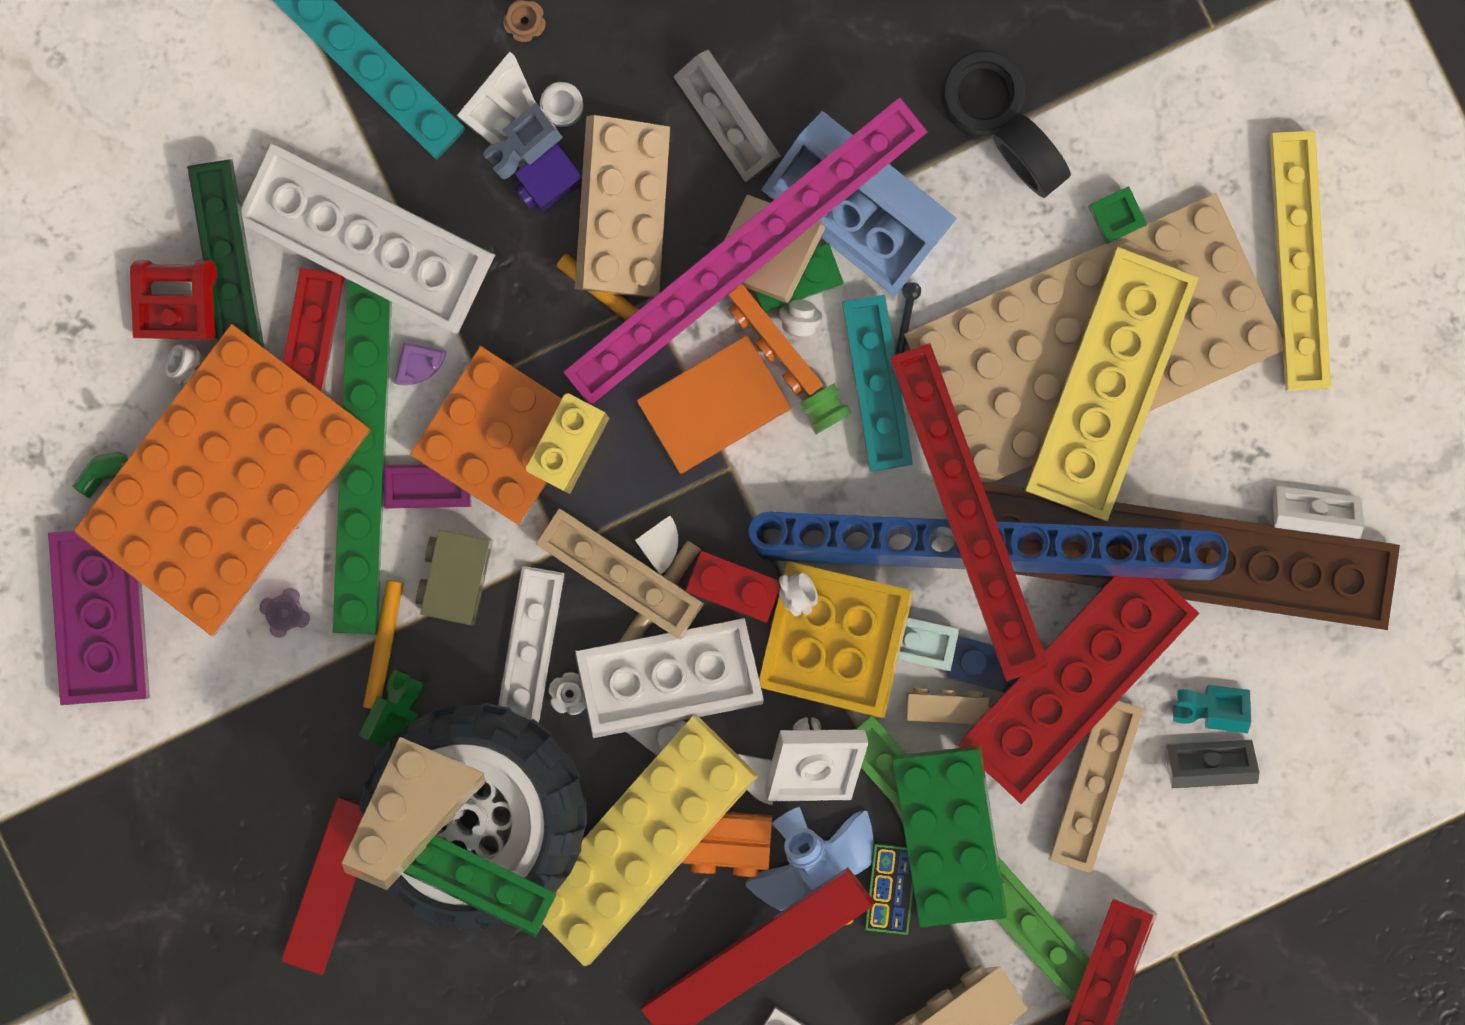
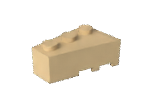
M399 737L342 861L344 872L387 890L419 856L443 826L452 820L456 815L455 813L485 784L484 772Z
M978 965L960 978L961 984L952 990L946 989L936 994L927 1002V1006L905 1017L895 1025H1009L1026 1013L1028 1008L1000 966L984 968L983 965Z

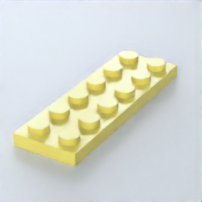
M1120 247L1115 249L1025 487V492L1104 522L1108 521L1199 277Z
M692 716L582 840V850L573 870L557 890L556 898L543 925L583 966L590 965L759 775L698 716Z

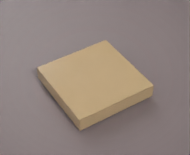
M747 195L725 240L770 203ZM818 221L745 280L742 283L743 286L789 303L825 230L823 223Z

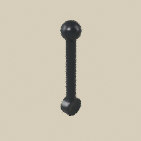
M908 282L902 289L906 301L895 355L905 351L906 339L904 334L909 330L914 299L919 298L921 295V287L917 283Z

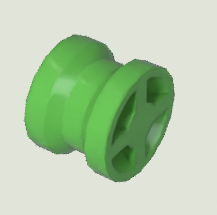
M835 383L798 405L802 413L808 414L813 421L811 428L815 435L852 414L848 405L842 404L837 397L839 390Z

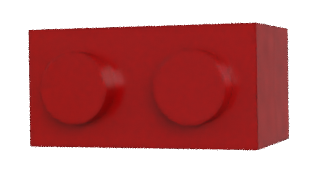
M701 551L686 592L767 623L781 586L779 580Z

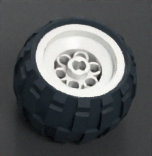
M460 703L439 708L411 722L395 737L390 739L376 757L372 772L364 783L359 806L360 812H363L364 816L399 737L484 772L485 781L491 787L489 797H480L477 793H474L455 813L456 815L447 824L446 830L441 829L436 836L451 843L453 840H461L465 843L467 851L556 893L570 875L582 850L581 844L584 829L587 825L586 799L583 798L578 779L580 774L570 754H565L551 737L552 733L536 720H529L512 712L511 708L489 703L483 705H463ZM504 806L510 811L511 819L509 822L501 823L495 818L494 810L496 807ZM467 809L474 811L479 817V822L473 829L466 828L460 820V817L467 812ZM483 837H494L498 841L499 848L497 850L484 848L482 845ZM404 873L386 890L392 899L397 896L413 908V915L435 925L441 922L455 925L458 930L465 931L487 930L488 927L505 923Z

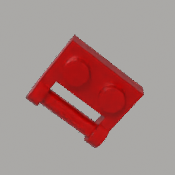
M135 260L130 267L133 338H215L213 285L216 282L217 269L214 262L198 260L193 265L153 264L149 260ZM153 282H192V295L152 294L151 285Z

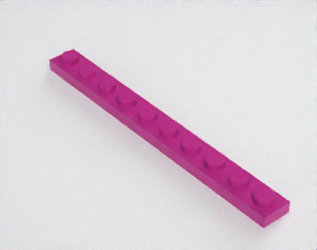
M901 97L898 98L564 371V374L588 404H594L927 134V129Z

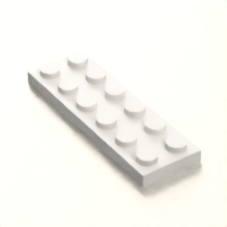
M272 143L241 207L245 227L457 334L495 257V254Z

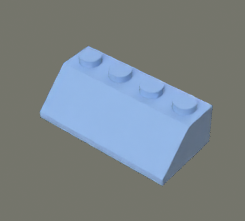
M822 111L800 133L761 190L775 200L853 135ZM888 164L819 221L825 226L821 238L895 297L957 218Z

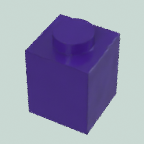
M557 143L531 165L526 164L515 173L521 183L515 187L519 196L529 209L537 204L543 213L582 185V176Z

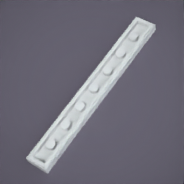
M522 566L498 706L511 708L512 712L529 720L534 719L539 723L565 573ZM485 781L483 797H489L491 787ZM499 806L495 808L494 815L499 822L507 823L510 821L511 814L506 807ZM483 837L482 845L484 848L489 850H497L499 848L498 841L494 837Z

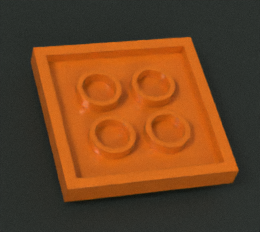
M480 346L410 455L520 526L548 483L527 472L526 467L562 399Z

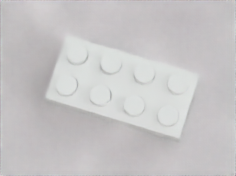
M745 618L687 629L681 639L667 633L575 651L593 738L687 720L692 716L702 717L763 704L764 699Z

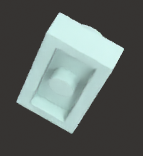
M908 618L898 660L951 671L959 629Z

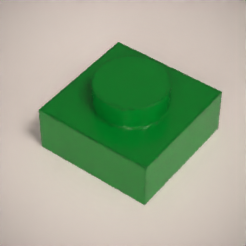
M1129 186L1088 206L1107 244L1147 226Z

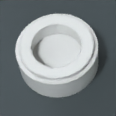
M566 82L551 84L544 90L540 99V107L557 127H567L576 123L583 113L584 104L579 90Z

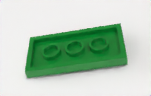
M981 745L895 755L893 764L920 927L1005 919L1007 908Z

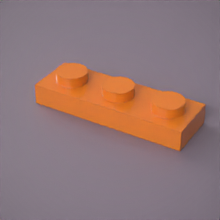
M743 284L731 292L729 300L733 305L728 308V311L743 329L750 325L760 337L754 343L766 359L772 362L777 358L787 372L782 375V378L797 396L804 392L808 398L818 392L823 387V383Z

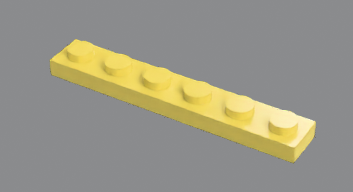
M1316 131L1272 133L1269 135L1281 335L1284 340L1283 368L1285 391L1331 388Z

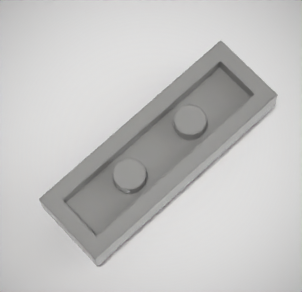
M709 50L699 53L673 76L745 182L757 177L781 157Z

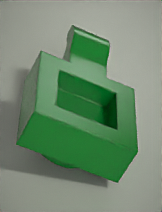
M394 670L387 684L388 699L377 696L359 736L369 742L385 747L390 739L416 720L418 714L412 711L410 707L418 697L422 689V683L410 678L405 673Z

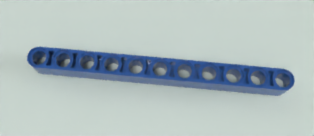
M764 512L757 515L751 521L749 527V537L757 554L763 559L772 561L965 569L956 542L950 550L945 552L936 551L931 546L932 542L940 536L950 537L955 542L947 519ZM996 522L1014 572L1212 580L1220 576L1225 570L1229 552L1225 539L1220 534L1212 531ZM774 528L781 531L780 538L773 544H764L759 541L761 534L767 529ZM817 530L825 534L821 543L815 546H808L802 543L803 537L810 531ZM860 532L868 537L865 544L859 548H851L845 544L847 537L852 533ZM898 534L907 535L911 538V542L906 548L895 550L888 546L889 540L893 536ZM1026 540H1035L1042 546V550L1033 556L1024 555L1018 548ZM1070 542H1079L1085 546L1087 551L1080 557L1072 558L1065 555L1062 549ZM1113 544H1123L1128 547L1131 553L1125 559L1116 560L1111 558L1106 551ZM1157 546H1167L1173 550L1175 556L1167 562H1161L1153 558L1151 551ZM1201 548H1211L1218 553L1219 559L1212 564H1206L1199 561L1195 553Z

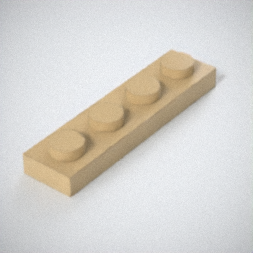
M560 508L536 543L537 546L678 639L682 638L704 604Z
M1118 701L1088 733L1048 858L1050 861L1092 874L1143 708Z

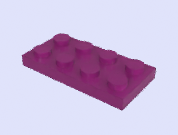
M74 531L48 533L60 705L150 698L142 583Z

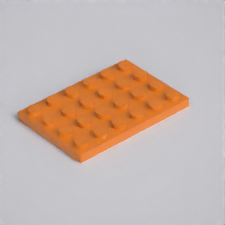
M231 324L74 532L210 636H215L372 429L238 327Z

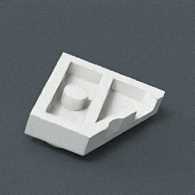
M511 52L507 54L457 115L461 121L491 145L504 142L508 137L503 132V129L535 103L519 64ZM522 159L519 161L518 167L521 169L528 163Z

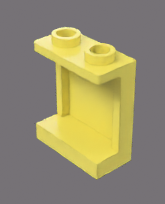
M569 393L565 394L526 467L527 472L570 494L610 419L608 415Z

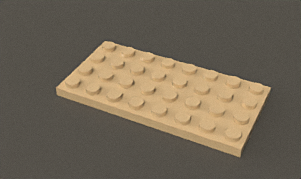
M1217 193L1150 222L1147 226L1109 244L1106 242L904 334L909 350L931 343L981 482L993 483L1035 464L1117 247L1199 277L1149 412L1284 351L1283 337Z

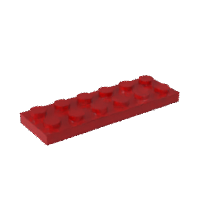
M1113 576L1044 649L1048 667L1018 677L958 741L957 745L960 748L981 745L985 771L1022 804L1200 613L1162 578Z

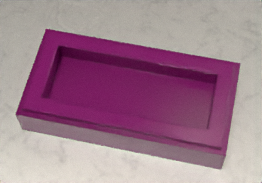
M426 465L383 466L384 509L472 507L471 494Z

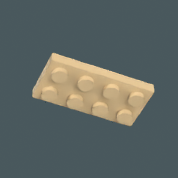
M599 115L586 117L575 289L644 298H655L659 294L670 138L669 126Z

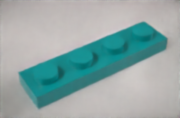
M885 295L843 301L842 307L869 471L874 472L913 465L902 394L889 358L894 356L895 352Z

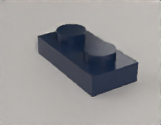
M958 636L951 671H947V678L1005 692L1015 682L1017 678L1009 681L1005 680L993 645Z

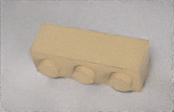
M913 688V693L907 692L905 719L907 721L975 724L989 709V698L983 697L982 691H967V696L956 695V690L940 689V694H929L928 688Z

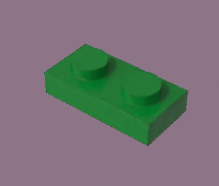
M829 243L815 248L789 303L793 300H803L844 284ZM755 291L759 305L765 313L789 304Z

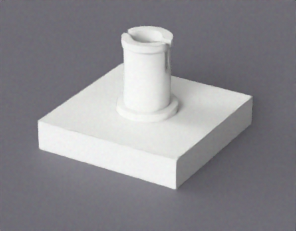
M812 717V730L809 728L808 718L798 720L793 726V730H780L765 785L767 800H851L868 746L865 730H821L819 720Z

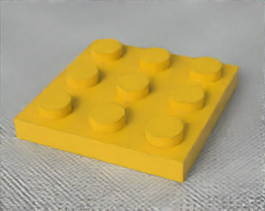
M787 561L784 575L790 578L793 574H806L816 588L818 603L812 607L811 614L805 615L801 612V615L794 616L783 605L779 594L759 678L761 688L885 718L914 591Z

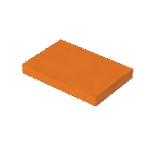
M748 335L637 400L680 474L685 473L791 410L790 405Z

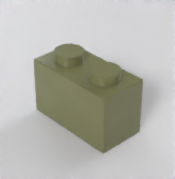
M439 530L437 538L430 536L425 554V562L431 563L428 580L421 578L415 600L416 604L422 605L421 615L466 625H475L493 541L445 530Z

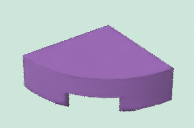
M404 342L394 384L415 385L429 379L440 369L447 352Z

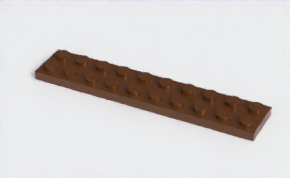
M982 482L996 522L1202 530L1220 534L1227 542L1229 550L1225 570L1220 576L1212 580L1162 578L1185 600L1388 630L1400 545L1275 528L1272 525L1119 502L1114 503L1108 521L1104 522L1025 492V488ZM1026 540L1021 543L1018 549L1024 555L1033 556L1042 550V546L1035 540ZM1070 542L1062 549L1065 555L1072 558L1080 557L1087 551L1085 546L1079 542ZM1113 544L1106 551L1111 558L1116 560L1125 559L1131 553L1128 547L1123 544ZM1157 546L1151 551L1153 558L1161 562H1167L1175 556L1173 550L1167 546ZM1201 548L1195 553L1198 560L1202 563L1212 564L1219 559L1218 553L1211 548ZM1015 572L1016 575L1103 587L1113 577Z

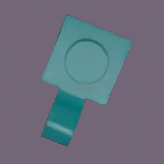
M1207 685L1205 694L1189 689L1177 690V705H1173V721L1188 724L1205 718V728L1248 734L1251 725L1250 690Z

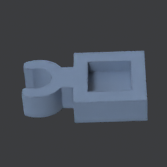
M535 102L503 129L508 138L504 142L490 145L483 155L494 166L493 170L502 179H506L516 171L520 160L524 159L531 165L562 139L563 136L543 109Z

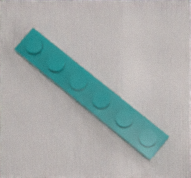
M272 0L435 160L466 131L465 127L334 0Z

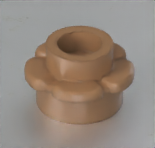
M517 0L508 7V12L503 18L504 28L508 33L513 34L515 40L529 42L532 40V37L540 36L545 29L546 22L542 17L544 11L534 1ZM527 17L529 19L528 24L523 25L521 19Z

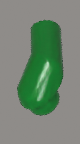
M121 452L95 456L72 487L87 498H91L104 479L114 478L127 462L128 456Z

